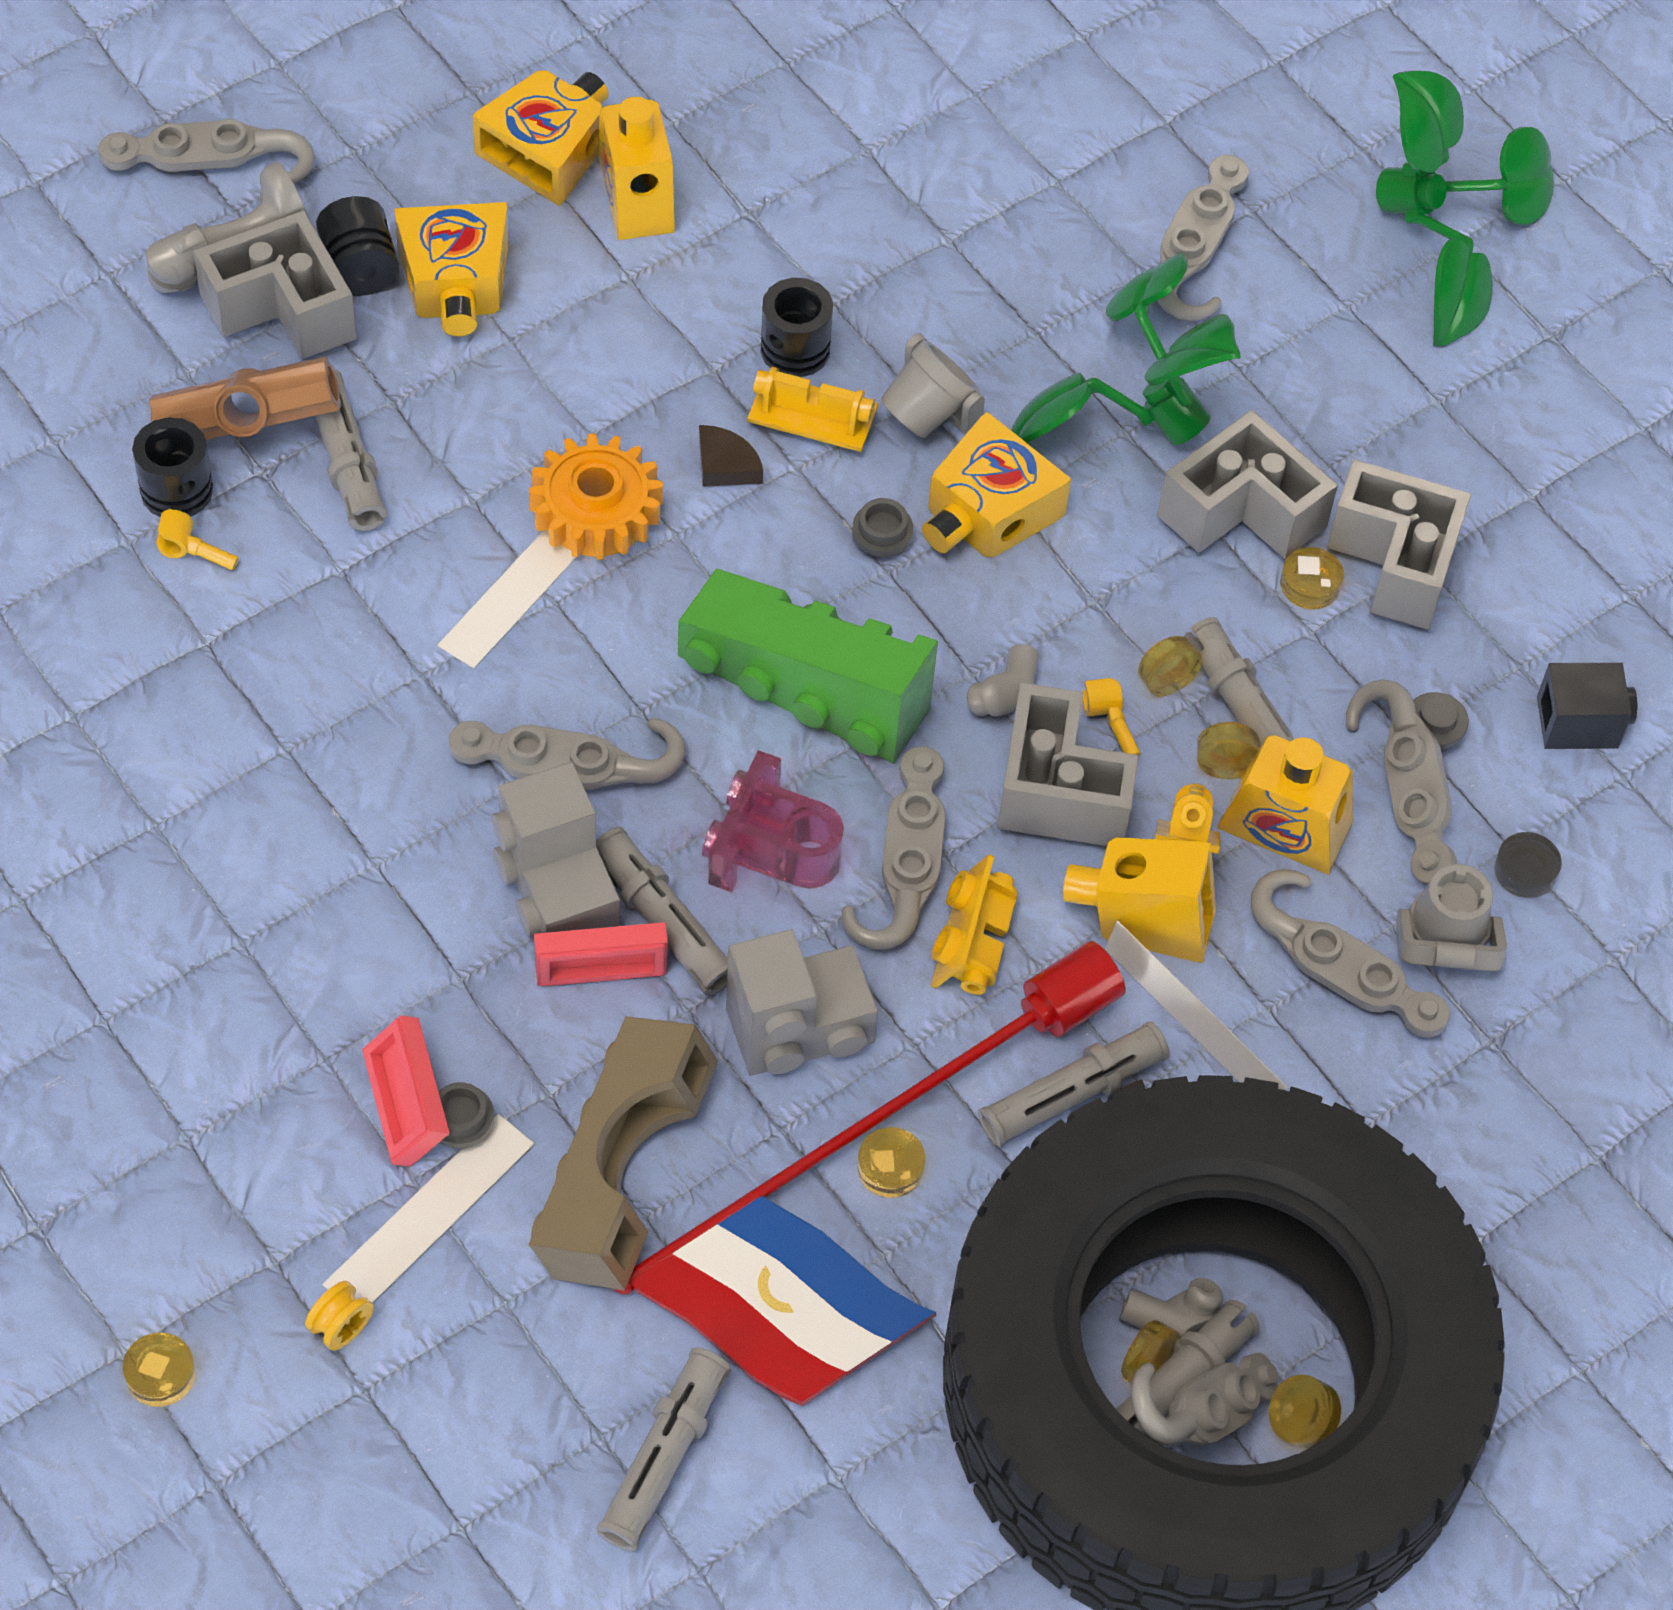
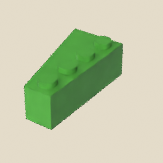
M718 568L715 569L678 621V656L685 659L695 670L705 674L713 673L739 686L749 697L758 701L767 700L793 713L806 726L823 728L847 740L860 753L869 756L877 755L893 764L930 711L938 640L918 634L913 643L892 637L891 625L868 618L863 627L841 620L834 606L816 600L804 607L792 604L785 590Z

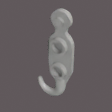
M234 119L180 124L166 123L143 138H137L122 132L112 133L102 139L98 148L101 163L111 170L118 171L129 169L140 162L151 163L154 167L166 172L237 168L250 159L266 153L290 152L298 158L296 167L287 172L294 184L306 178L312 171L315 161L313 147L304 136L291 130L257 128Z
M1222 155L1211 162L1208 173L1209 184L1197 187L1186 195L1163 236L1160 249V264L1180 252L1188 260L1187 270L1179 284L1167 296L1157 300L1158 304L1167 314L1179 320H1203L1213 315L1221 306L1222 302L1219 297H1213L1203 305L1186 304L1177 296V289L1183 281L1197 271L1204 269L1210 263L1232 223L1235 204L1230 195L1245 187L1249 174L1247 164L1236 156Z
M1384 679L1369 682L1360 688L1350 700L1346 711V727L1349 731H1356L1358 729L1360 714L1368 703L1382 699L1389 704L1392 721L1388 742L1384 750V764L1394 815L1399 828L1416 841V849L1411 859L1412 872L1419 881L1428 885L1439 869L1447 865L1457 864L1454 851L1443 841L1444 829L1448 826L1452 816V803L1440 745L1436 737H1434L1417 714L1415 703L1407 689L1397 682Z
M651 718L647 726L650 730L661 734L665 738L667 750L663 756L653 760L635 758L615 747L606 739L595 735L536 725H521L512 728L506 733L498 734L493 732L484 723L466 721L453 728L449 737L450 751L459 762L478 764L486 760H495L511 776L523 778L572 761L585 790H596L604 786L627 782L638 784L660 782L671 777L680 768L685 756L684 740L678 729L670 723L656 718Z
M914 747L907 750L902 756L899 768L900 777L907 786V789L899 793L891 801L888 810L882 877L894 908L891 924L880 930L867 929L857 921L852 906L847 905L842 909V924L848 936L859 945L873 950L891 949L899 946L914 933L919 920L920 910L936 887L939 879L946 816L944 805L934 795L932 789L942 779L944 763L940 754L929 747Z
M1280 869L1267 873L1257 881L1251 893V909L1255 919L1269 934L1279 940L1302 972L1362 1009L1370 1012L1394 1011L1398 1013L1406 1027L1415 1035L1431 1038L1445 1030L1450 1018V1009L1446 1001L1432 992H1416L1409 988L1401 967L1393 960L1337 926L1327 922H1314L1291 917L1274 905L1272 895L1278 887L1294 884L1307 888L1311 884L1309 876L1296 870Z
M1260 1352L1244 1356L1239 1366L1232 1362L1214 1366L1183 1384L1177 1390L1176 1397L1170 1404L1169 1415L1164 1417L1157 1410L1150 1391V1379L1155 1372V1367L1151 1363H1144L1135 1372L1132 1381V1402L1140 1426L1154 1441L1162 1445L1185 1442L1204 1446L1219 1441L1249 1422L1259 1402L1273 1399L1278 1388V1372L1270 1360Z

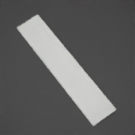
M549 530L543 531L437 646L474 669L576 557L571 556V550L562 545L557 547L551 546L549 544Z
M1118 920L1116 921L1105 950L1229 1073L1241 1083L1244 1082L1245 1077L1277 1082L1279 1083L1278 1089H1287V1086Z
M497 1114L494 1117L492 1130L483 1141L472 1147L462 1148L322 1285L329 1289L338 1282L346 1280L356 1288V1299L365 1297L373 1303L535 1143L501 1115Z

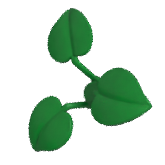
M1404 71L1396 73L1392 77L1399 95L1401 141L1408 163H1404L1403 167H1388L1381 172L1376 184V199L1383 212L1406 214V223L1420 224L1450 239L1445 243L1438 257L1434 292L1433 346H1445L1473 331L1485 319L1492 299V272L1488 258L1483 253L1473 252L1474 243L1472 238L1425 214H1430L1435 209L1440 208L1445 201L1447 192L1503 189L1502 211L1505 219L1513 224H1532L1543 216L1552 199L1554 176L1552 166L1550 165L1551 151L1546 138L1538 129L1519 127L1510 132L1503 143L1500 153L1501 179L1445 181L1435 171L1441 165L1448 162V148L1458 143L1463 132L1464 112L1460 94L1450 80L1438 73L1431 71Z
M1182 252L1168 258L1159 266L1133 278L1112 297L1106 308V315L1111 321H1119L1135 312V316L1157 359L1144 376V379L1149 384L1142 393L1147 400L1145 405L1142 407L1096 377L1086 380L1081 373H1077L1056 382L1035 396L1017 417L1011 429L1013 433L1028 444L1074 416L1085 405L1092 393H1100L1137 416L1143 426H1147L1155 421L1172 445H1180L1189 441L1207 426L1211 415L1180 376L1217 363L1240 359L1241 355L1235 340L1234 324L1226 314L1214 316L1188 330L1171 345L1169 353H1166L1148 317L1149 304L1171 293L1183 278L1187 270L1188 260Z

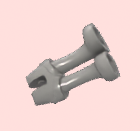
M276 161L264 167L260 173V186L262 190L260 192V204L247 215L230 222L201 228L196 223L183 227V230L150 245L146 256L148 278L151 285L162 293L189 290L196 286L198 282L193 250L303 210L306 213L299 193L281 163Z

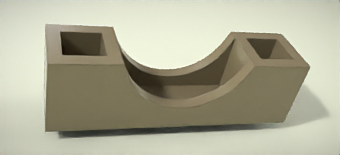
M625 1016L616 1040L609 1045L605 1054L604 1068L594 1092L583 1105L580 1124L568 1153L559 1161L554 1186L543 1211L536 1216L532 1226L531 1240L528 1245L554 1280L619 1290L626 1289L649 1231L625 1196L621 1194L623 1173L633 1153L653 1133L667 1125L694 1118L697 1115L718 1060L695 1024Z

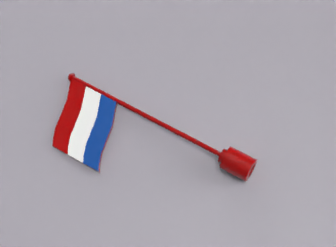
M1087 941L1031 977L1023 985L1025 998L1021 1000L1023 1015L636 1265L626 1289L614 1290L622 1295L630 1294L634 1290L689 1323L752 1380L786 1400L801 1406L805 1405L936 1317V1312L914 1303L887 1287L823 1231L766 1199V1197L1030 1025L1041 1033L1049 1031L1056 1037H1062L1114 1003L1126 993L1125 983L1117 965L1099 944L1094 941Z

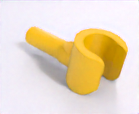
M172 509L162 512L156 541L158 550L162 555L168 558H181L186 553L194 556H200L233 571L239 557L203 542L200 538L191 536L194 521L188 514Z
M1112 678L1085 681V689L1082 691V704L1085 715L1087 717L1107 715L1109 727L1112 728L1123 753L1140 756L1141 752L1125 722V716L1122 712L1123 697L1119 682Z

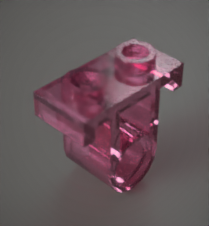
M758 750L748 772L739 769L731 782L726 799V805L730 806V809L724 821L714 820L706 834L702 847V856L709 858L708 884L732 893L737 883V865L797 887L811 889L826 885L835 878L840 869L844 833L841 817L835 809L823 802L781 788L782 758ZM810 841L818 843L821 846L816 848L803 847L802 845H800V843Z

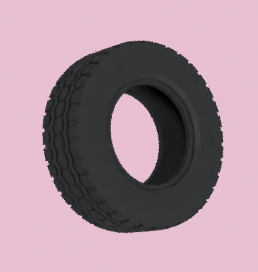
M1199 1075L1197 1081L1188 1082L1187 1076L1155 1080L1151 1087L1144 1089L1141 1083L1111 1093L1104 1103L1098 1098L1072 1111L1066 1123L1060 1119L1038 1135L1032 1142L1031 1148L1026 1146L1001 1174V1179L998 1178L978 1209L977 1216L972 1221L962 1247L961 1259L957 1265L944 1342L943 1393L950 1433L953 1442H956L955 1450L968 1483L976 1482L973 1492L991 1522L994 1523L999 1520L1001 1523L999 1526L1000 1534L1022 1559L1029 1555L1033 1559L1032 1568L1058 1589L1063 1585L1071 1589L1070 1597L1093 1610H1103L1104 1608L1107 1610H1356L1376 1598L1378 1591L1383 1593L1410 1571L1413 1564L1421 1560L1440 1536L1442 1528L1447 1525L1486 1447V1441L1491 1434L1499 1407L1505 1361L1501 1308H1497L1499 1294L1490 1265L1483 1266L1486 1253L1472 1225H1464L1465 1213L1446 1186L1439 1189L1436 1185L1437 1176L1414 1153L1408 1156L1402 1151L1403 1143L1377 1124L1373 1128L1364 1124V1116L1336 1102L1332 1107L1321 1103L1322 1096L1291 1086L1290 1090L1286 1091L1278 1089L1279 1083L1248 1077H1245L1244 1082L1241 1083L1233 1082V1076ZM1205 1250L1232 1253L1254 1259L1280 1271L1302 1286L1317 1300L1337 1327L1351 1361L1355 1389L1354 1410L1332 1434L1318 1444L1301 1453L1281 1460L1261 1464L1227 1465L1184 1456L1165 1448L1133 1427L1106 1398L1096 1382L1084 1351L1080 1329L1082 1315L1099 1292L1113 1279L1128 1269L1161 1255L1182 1251Z

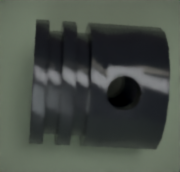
M362 196L341 198L328 204L319 213L316 220L317 233L350 289L352 296L370 295L388 287L395 280L399 272V265L383 207L379 202Z
M792 277L778 281L769 287L764 295L760 353L765 364L770 368L776 367L779 368V372L804 377L822 369L830 358L833 300L829 292L820 283L808 278Z
M167 417L154 420L144 426L134 438L132 447L140 495L144 506L152 514L161 517L163 511L169 509L182 511L190 517L196 515L207 506L213 493L208 449L203 432L194 423L182 418Z

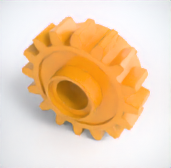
M595 433L588 434L587 445L578 447L572 439L567 438L564 440V454L559 455L554 451L547 450L544 453V468L534 467L532 470L529 506L530 511L534 512L535 528L537 531L549 530V544L553 547L564 546L571 550V556L596 557L597 560L604 559V556L619 552L625 555L628 553V547L636 541L645 543L648 540V525H658L660 522V505L663 504V482L657 480V465L655 461L642 463V448L638 445L630 448L627 452L620 450V437L614 436L607 446L599 445Z

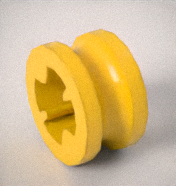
M346 1280L338 1282L329 1288L313 1305L305 1321V1326L311 1333H324V1345L332 1351L343 1348L358 1336L367 1325L374 1311V1304L368 1298H355L356 1288Z

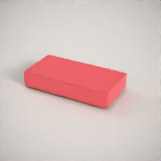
M665 922L534 934L537 986L655 977L667 974L668 941Z
M400 1015L362 1049L392 1165L411 1167L448 1136L450 1132L419 1018Z

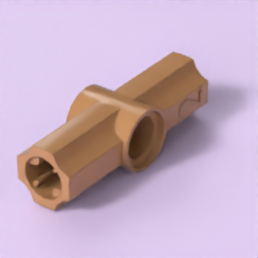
M327 356L262 371L253 368L241 369L226 379L155 394L149 399L151 422L167 417L182 418L194 423L203 432L205 440L226 435L249 437L258 433L262 427L338 411L341 407L338 380L334 367L330 364ZM236 392L250 394L256 399L259 411L255 413L240 411L234 405L231 394Z

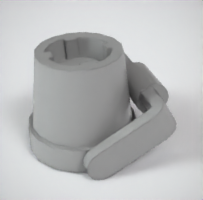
M921 333L911 337L905 346V366L881 397L883 404L902 424L922 439L927 438L947 419L961 433L967 434L979 418L984 415L985 399L980 394L979 388L953 360L927 341Z
M1464 864L1447 865L1435 873L1424 891L1413 901L1410 911L1409 909H1398L1396 929L1402 960L1416 965L1498 971L1503 968L1507 948L1502 917L1491 916L1494 894L1491 883L1482 872ZM1488 940H1490V946H1486Z

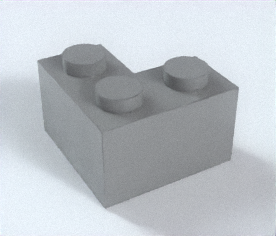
M304 210L193 250L200 296L223 338L279 318L302 360L357 339L352 293Z
M1250 410L1165 472L1157 516L1198 553L1243 522L1280 556L1286 559L1327 528L1338 484L1258 414Z
M1353 459L1337 506L1327 548L1383 565L1370 613L1429 630L1471 493Z
M1020 682L997 829L1107 846L1108 842L1115 837H1126L1139 755L1075 745L1083 692Z
M571 761L498 785L500 812L491 815L494 832L500 845L493 848L494 858L503 882L506 885L515 882L521 895V899L516 900V906L521 924L527 936L531 937L537 933L620 926V899L596 848V813L573 762Z
M793 929L729 945L726 1011L749 1076L767 1071L771 1074L787 1073L798 1068L805 1061L827 1055H832L833 1057L850 1056L861 1051L866 1045L875 1043L878 1010L853 945L803 958Z

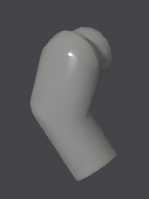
M1020 644L1012 646L1009 649L1005 672L987 677L984 682H976L969 687L967 703L970 710L978 716L990 714L993 717L1016 711L1020 682L1034 684L1039 659L1038 651L1029 645Z
M1206 1278L1192 1280L1187 1290L1166 1301L1131 1288L1123 1305L1119 1320L1168 1340L1178 1341L1189 1331L1198 1332L1220 1310L1223 1294L1220 1287L1214 1281Z

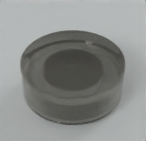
M1533 832L1516 833L1504 840L1500 846L1494 863L1495 876L1504 889L1516 896L1524 898L1539 897L1553 888L1562 866L1561 855L1557 847L1548 838Z

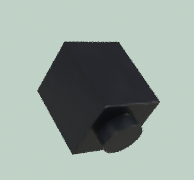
M1549 663L1537 695L1544 749H1618L1627 725L1634 724L1637 718L1638 702L1636 690L1634 687H1627L1623 663Z

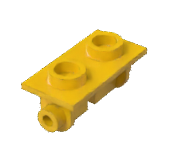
M771 367L769 372L758 370L753 387V393L757 394L747 422L862 452L879 403L875 402L874 399L865 397L864 390L858 389L855 392L822 383L821 387L810 385L811 380L779 372V368Z
M1196 783L1183 786L1175 797L1171 821L1158 819L1155 839L1211 843L1212 853L1219 854L1220 832L1210 830L1213 818V798L1210 791L1205 786Z
M990 854L968 872L965 870L960 871L948 890L946 904L952 907L947 925L938 934L931 953V958L937 961L931 982V987L935 989L950 977H954L961 981L960 986L965 992L973 995H982L986 992L987 987L995 983L1004 943L985 935L984 930L1003 937L1008 932L1018 891L1014 887L1015 881L1010 875L1002 872L990 874L994 856Z

